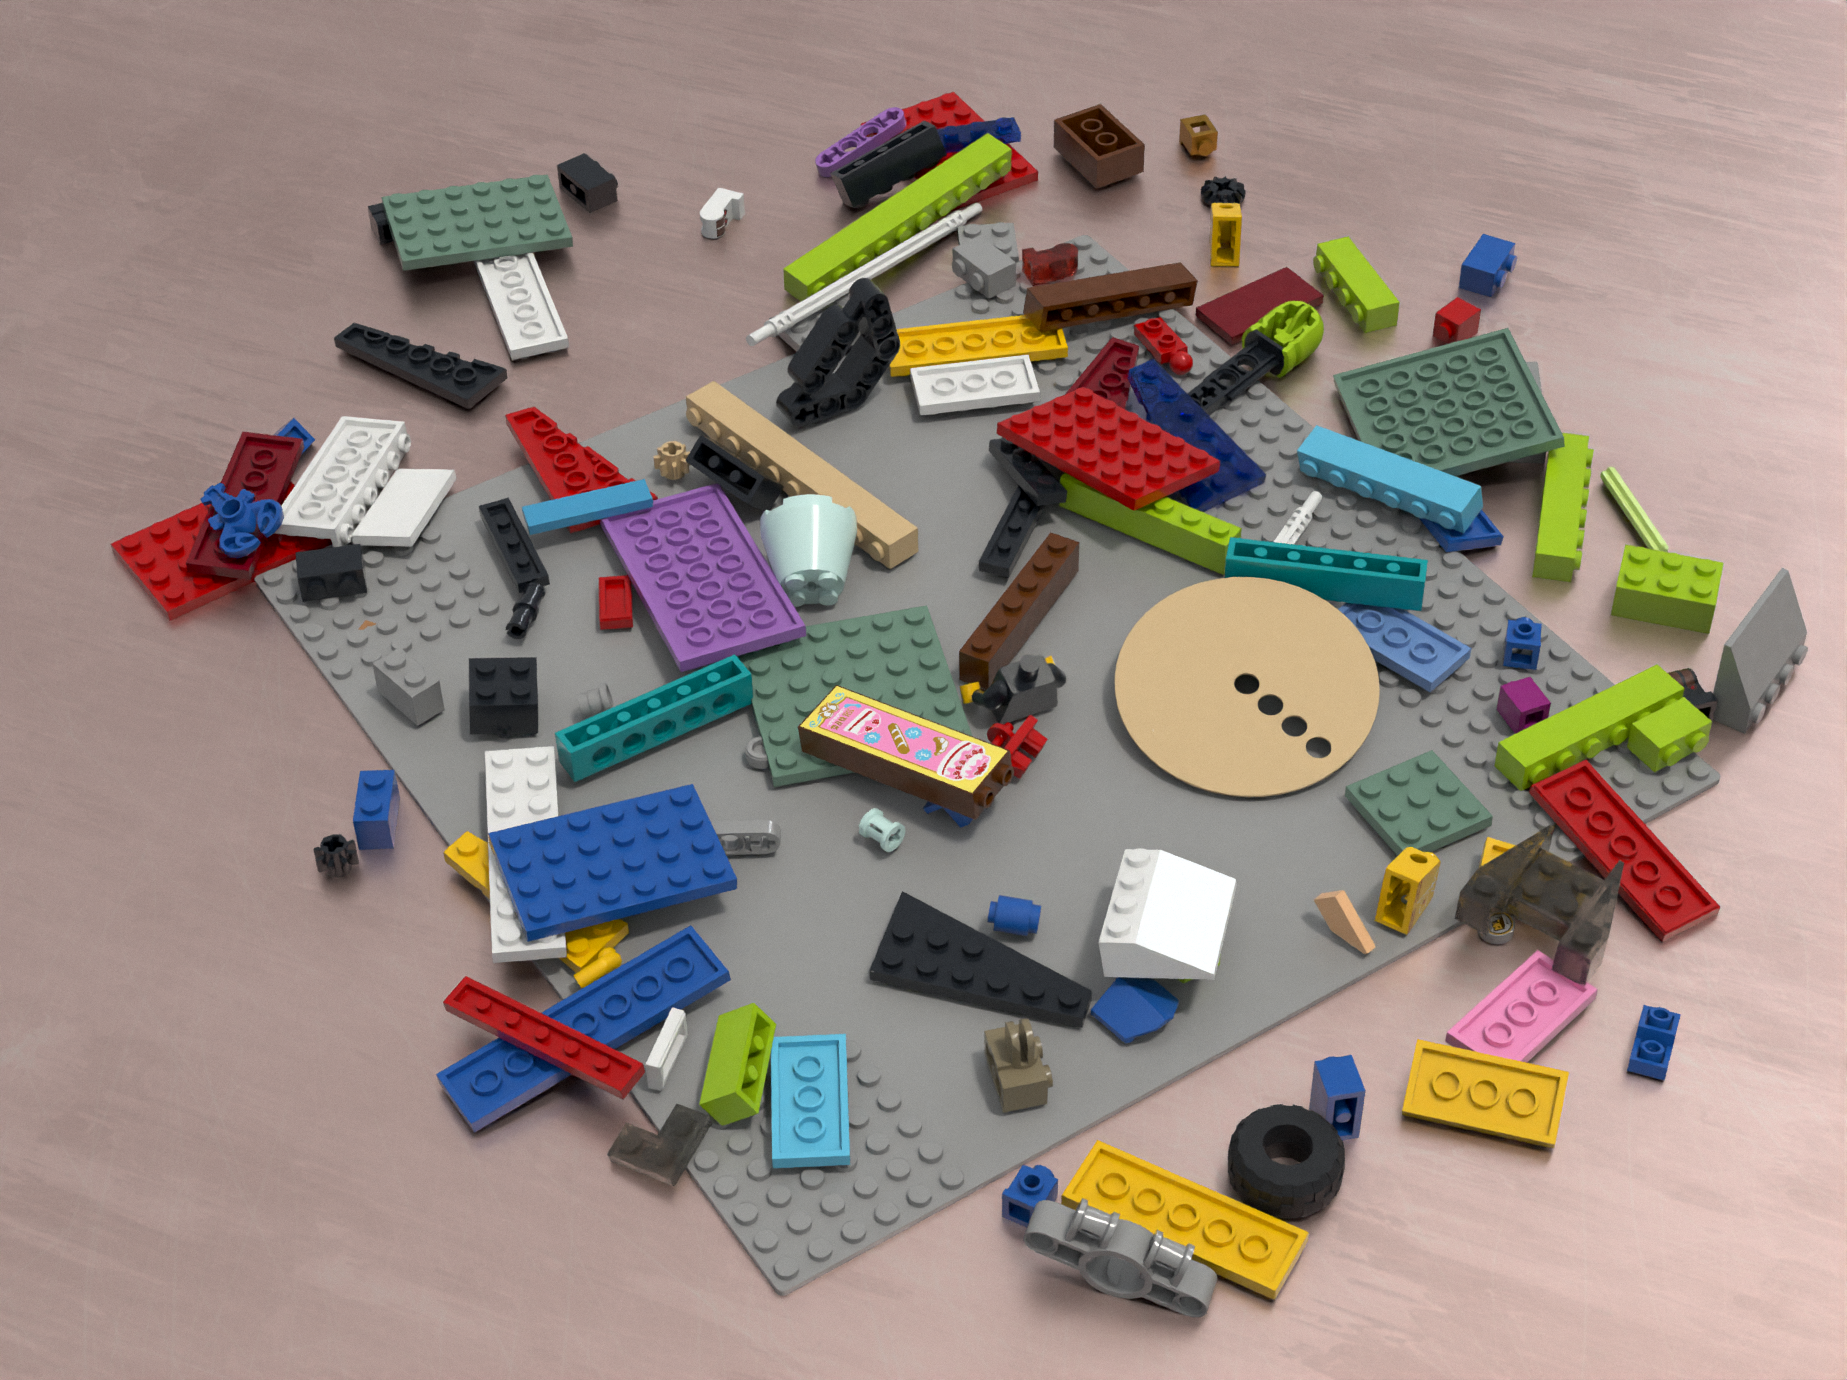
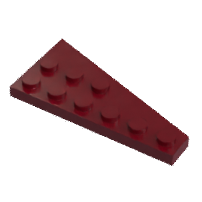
M1112 337L1066 394L1078 388H1089L1093 393L1106 400L1115 402L1117 406L1126 410L1138 361L1139 346Z

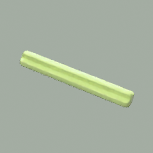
M1608 467L1607 470L1602 471L1600 478L1647 548L1667 552L1668 545L1616 469Z

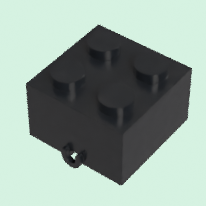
M537 657L469 658L470 735L498 734L500 738L505 739L510 737L511 734L538 733ZM506 729L508 732L503 734L501 730Z

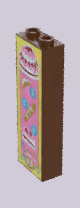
M838 685L826 695L798 726L802 752L974 820L979 817L984 809L992 805L995 796L1004 786L1011 782L1014 774L1010 750Z

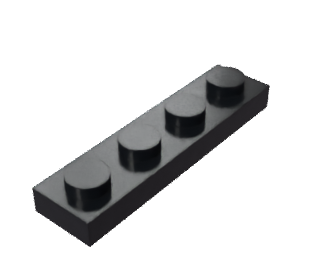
M1003 437L989 441V452L1037 506L1066 502L1067 490L1035 455Z
M1019 485L979 560V571L1009 578L1046 506H1037Z
M509 497L480 505V517L518 592L523 593L526 585L532 582L542 586L550 585L549 575Z

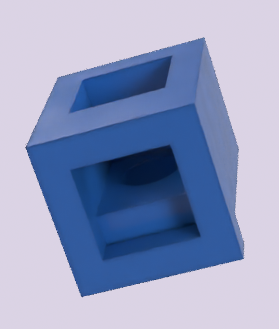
M1527 617L1508 620L1503 666L1537 670L1541 647V623H1534ZM1512 649L1531 650V655L1512 653Z
M1022 1165L1009 1188H1005L1002 1193V1217L1027 1228L1035 1205L1039 1201L1050 1200L1055 1202L1058 1198V1179L1054 1178L1052 1171L1042 1165H1035L1034 1168Z

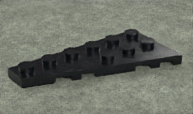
M903 891L869 970L870 980L1081 1028H1083L1092 1001V990Z

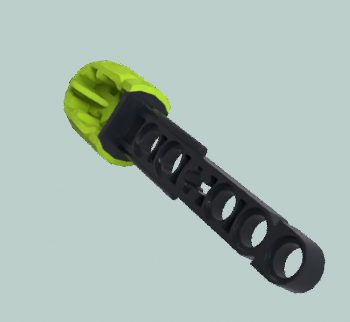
M1288 301L1274 308L1257 323L1245 330L1242 336V350L1158 415L1155 423H1149L1160 426L1162 430L1175 437L1182 438L1226 402L1232 401L1266 373L1270 372L1279 378L1285 376L1293 367L1299 365L1313 354L1320 345L1324 333V324L1321 316L1311 305L1302 301ZM1247 365L1253 370L1243 371L1238 366ZM1224 379L1230 380L1234 385L1226 386L1219 381ZM1190 409L1196 414L1192 416L1185 415L1181 410ZM1171 424L1176 427V430H1165L1162 425Z

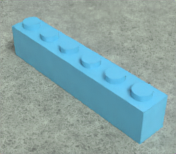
M1318 425L1315 426L1297 450L1300 471L1306 475L1328 481L1336 487H1344L1357 492L1363 497L1378 500L1389 507L1407 511L1418 518H1425L1436 522L1447 529H1454L1464 533L1483 508L1480 485Z

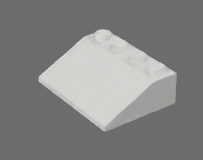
M1125 849L1098 942L1104 977L1215 980L1236 891V879L1162 850Z

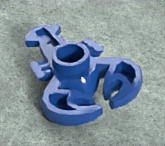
M224 484L212 485L204 492V496L200 500L204 506L212 504L218 513L210 517L208 522L213 527V530L223 529L219 539V548L228 557L241 558L259 547L261 544L259 539L250 534L255 531L256 524H258L260 532L266 538L274 534L282 525L284 519L283 509L274 499L253 502L254 493L246 491V489H242L237 497H233L226 492L224 493L226 488Z

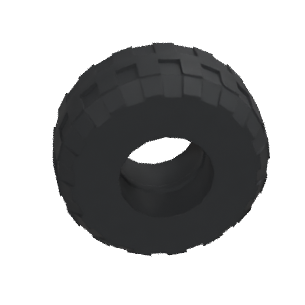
M1277 1104L1252 1112L1236 1126L1228 1149V1173L1233 1190L1237 1192L1240 1199L1248 1206L1282 1219L1301 1218L1323 1210L1337 1196L1345 1170V1148L1343 1140L1338 1135V1131L1323 1116L1312 1110L1304 1109L1302 1106ZM1279 1157L1292 1158L1300 1162V1164L1284 1165L1272 1159Z

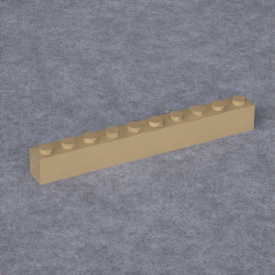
M712 381L686 396V417L691 425L698 427L710 439L722 444L783 485V491L789 497L807 494L825 495L832 497V503L844 508L850 506L857 518V535L854 545H858L870 554L874 560L881 562L891 569L918 552V528L717 382Z

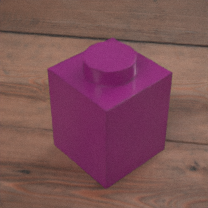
M1526 677L1500 686L1496 710L1516 734L1547 719L1551 702L1533 679Z

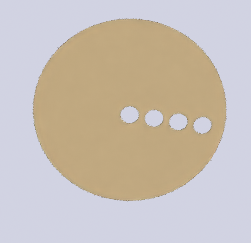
M1229 577L1194 584L1169 595L1154 605L1134 625L1120 650L1115 671L1117 707L1125 728L1138 748L1152 762L1173 777L1191 786L1228 796L1266 797L1281 795L1303 789L1327 778L1347 763L1363 745L1371 731L1379 705L1380 687L1376 663L1368 644L1354 624L1341 611L1314 593L1285 582L1266 578ZM1241 675H1251L1258 680L1259 688L1252 694H1242L1236 690L1234 682ZM1264 696H1275L1282 701L1283 709L1276 715H1266L1259 710L1258 702ZM1289 717H1299L1305 721L1307 730L1301 736H1289L1282 730L1283 721ZM1313 738H1322L1331 745V752L1324 758H1315L1306 751V744Z

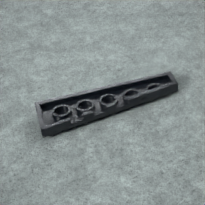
M352 323L334 337L337 348L467 409L473 407L508 378L506 368L474 359L472 362L460 359V354L450 351L447 354L436 352L434 346L427 344L423 346L412 345L407 338L390 335L387 332L357 323Z

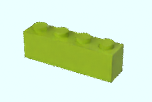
M1349 236L1318 243L1316 256L1313 258L1315 271L1321 274L1328 288L1333 290L1339 298L1340 304L1349 311L1353 321L1358 323L1365 333L1397 326L1399 300Z

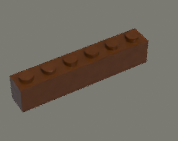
M1179 262L1029 287L1026 291L1023 314L1039 332L1192 306L1198 280Z
M1050 532L960 649L959 680L969 684L979 682L980 688L985 690L990 687L997 671L1001 667L1009 665L1079 571V542Z

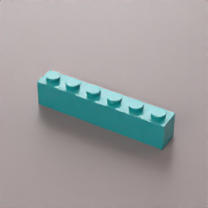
M1230 537L1226 556L1225 578H1266L1300 587L1324 600L1422 611L1428 560Z

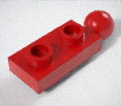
M1161 317L1148 319L1145 322L1134 325V335L1160 364L1169 362L1170 369L1177 375H1185L1191 371L1193 359L1188 353V346Z

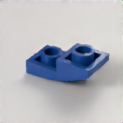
M1643 1005L1627 1071L1665 1081L1681 1014L1670 1012L1662 1007Z

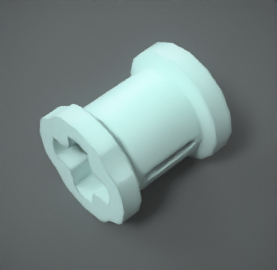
M873 808L867 812L859 824V834L865 838H873L880 843L881 848L886 852L895 850L905 836V826L899 822L893 823L883 817V812L878 808Z

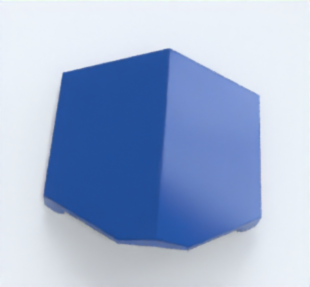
M1117 977L1093 1006L1091 1015L1126 1044L1132 1042L1135 1037L1156 1031L1174 1018L1176 1009H1178L1179 1000L1153 978Z

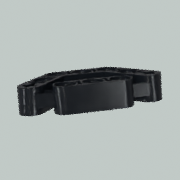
M860 278L852 284L849 290V300L844 307L835 304L826 308L790 361L787 372L794 380V383L790 388L783 390L779 394L776 406L794 426L802 427L860 407L899 352L901 346L888 298L870 279ZM860 331L861 335L859 336V338L857 339V341L855 342V344L853 345V347L851 348V350L849 351V353L847 354V356L845 357L837 371L833 373Z

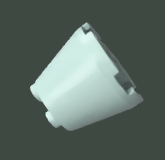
M815 494L788 497L783 499V505L772 511L765 510L760 519L761 539L772 571L793 606L799 607L804 604L818 603L822 605L835 604L838 601V595L844 589L857 535V518L854 510L850 506L844 508L832 503V497Z

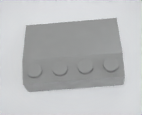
M1784 568L1779 571L1724 644L1713 691V695L1718 700L1713 720L1744 734L1753 722L1756 724L1760 722L1765 712L1766 704H1773L1779 693L1780 684L1786 685L1789 682L1794 671V665H1801L1808 651V647L1804 646L1807 635L1806 626L1789 571Z

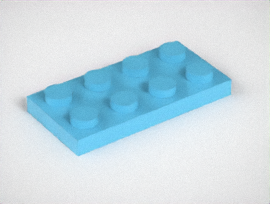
M846 1034L773 1038L771 1048L773 1168L850 1165Z

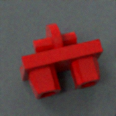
M1032 715L1026 718L1015 734L1013 733L1014 726L1009 722H1006L1004 725L995 723L987 730V738L991 744L1010 750L1011 763L1014 769L1013 775L1019 779L1032 762L1019 749L1022 748L1036 758L1048 740L1034 729L1038 719Z

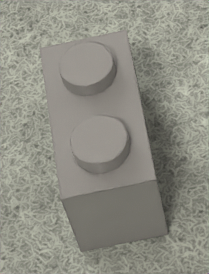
M980 235L952 248V269L955 275L962 278L988 299L1016 286V262Z
M400 647L372 663L378 692L417 726L445 710L440 681Z

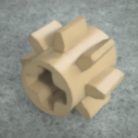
M669 441L657 448L658 455L653 456L655 469H660L662 477L677 480L686 473H689L690 464L685 460L690 452H686L685 444L682 445L677 441Z

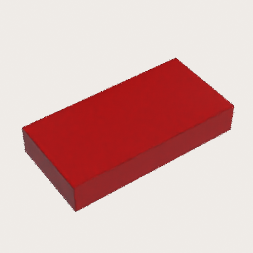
M628 575L599 577V618L601 630L633 627L632 582Z

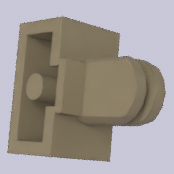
M1020 1019L1019 1024L1016 1025L1013 1021L1005 1022V1027L984 1031V1055L1003 1113L1047 1104L1048 1088L1053 1087L1052 1074L1049 1065L1042 1064L1040 1059L1043 1058L1042 1044L1039 1036H1034L1029 1019Z

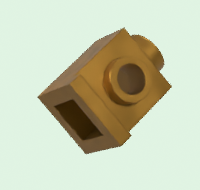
M1206 114L1180 119L1179 143L1185 145L1191 155L1207 156L1217 150L1218 131ZM1200 127V132L1195 133L1192 128Z

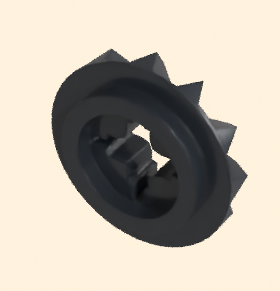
M1226 176L1224 178L1214 177L1213 180H1206L1204 186L1201 187V197L1210 205L1212 203L1240 204L1245 199L1246 190H1244V184L1237 182L1236 178L1227 179Z

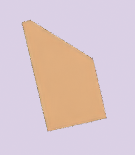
M1344 890L1321 893L1314 899L1315 904L1332 932L1363 954H1368L1376 947Z

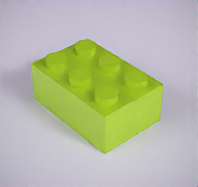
M1625 544L1611 615L1709 634L1724 563Z

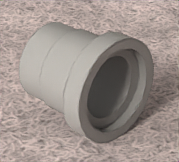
M607 683L599 684V688L577 695L580 711L584 719L614 707Z

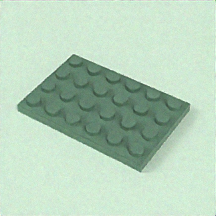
M532 175L518 179L507 178L496 182H478L473 185L449 186L444 189L421 190L407 194L396 193L391 196L381 197L382 206L403 271L573 247V237L548 175Z

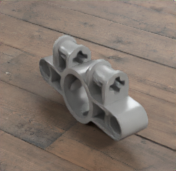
M1083 1198L1076 1210L1050 1200H1042L1035 1205L1024 1235V1242L1031 1250L1079 1270L1082 1277L1091 1286L1105 1294L1127 1299L1143 1297L1189 1317H1202L1207 1314L1217 1282V1275L1208 1266L1191 1259L1195 1249L1194 1245L1190 1243L1186 1246L1163 1237V1232L1156 1230L1153 1234L1136 1223L1119 1219V1213L1113 1212L1108 1214L1089 1206L1088 1200Z

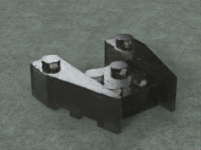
M1549 825L1478 868L1460 891L1455 919L1486 936L1503 913L1520 920L1559 941L1551 970L1585 987L1602 964L1624 862L1619 860L1607 878L1603 880L1549 852L1555 828Z

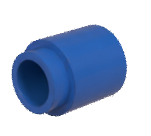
M999 895L998 902H990L987 922L994 923L993 931L1028 936V933L1037 934L1041 905L1033 904V900Z

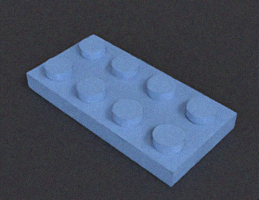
M1347 602L1338 609L1362 634L1375 661L1428 692L1434 690L1470 658L1472 648L1404 609Z

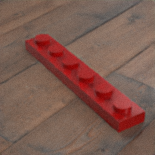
M467 976L460 981L443 1001L447 1012L624 1100L645 1073L643 1063Z

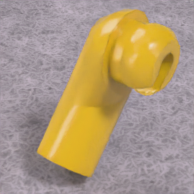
M606 947L599 952L597 960L573 976L580 987L584 988L620 967L622 962L621 955L614 948Z

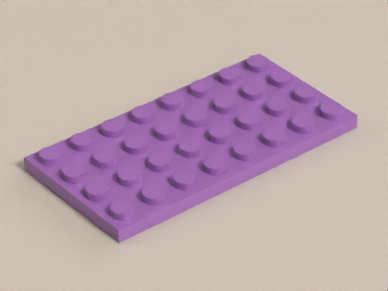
M718 483L653 500V507L600 519V525L680 672L715 663L734 654L739 656L806 636L804 622Z

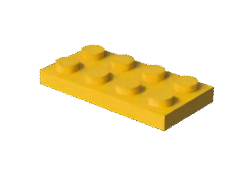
M1417 1039L1402 1115L1554 1149L1569 1072Z

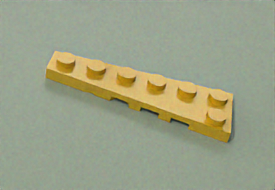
M466 831L443 852L445 862L474 887L479 888L490 899L488 843ZM616 919L565 932L567 957L559 959L575 973L579 972L597 960L598 954L602 949L606 947L614 948L629 933L628 923L621 919Z

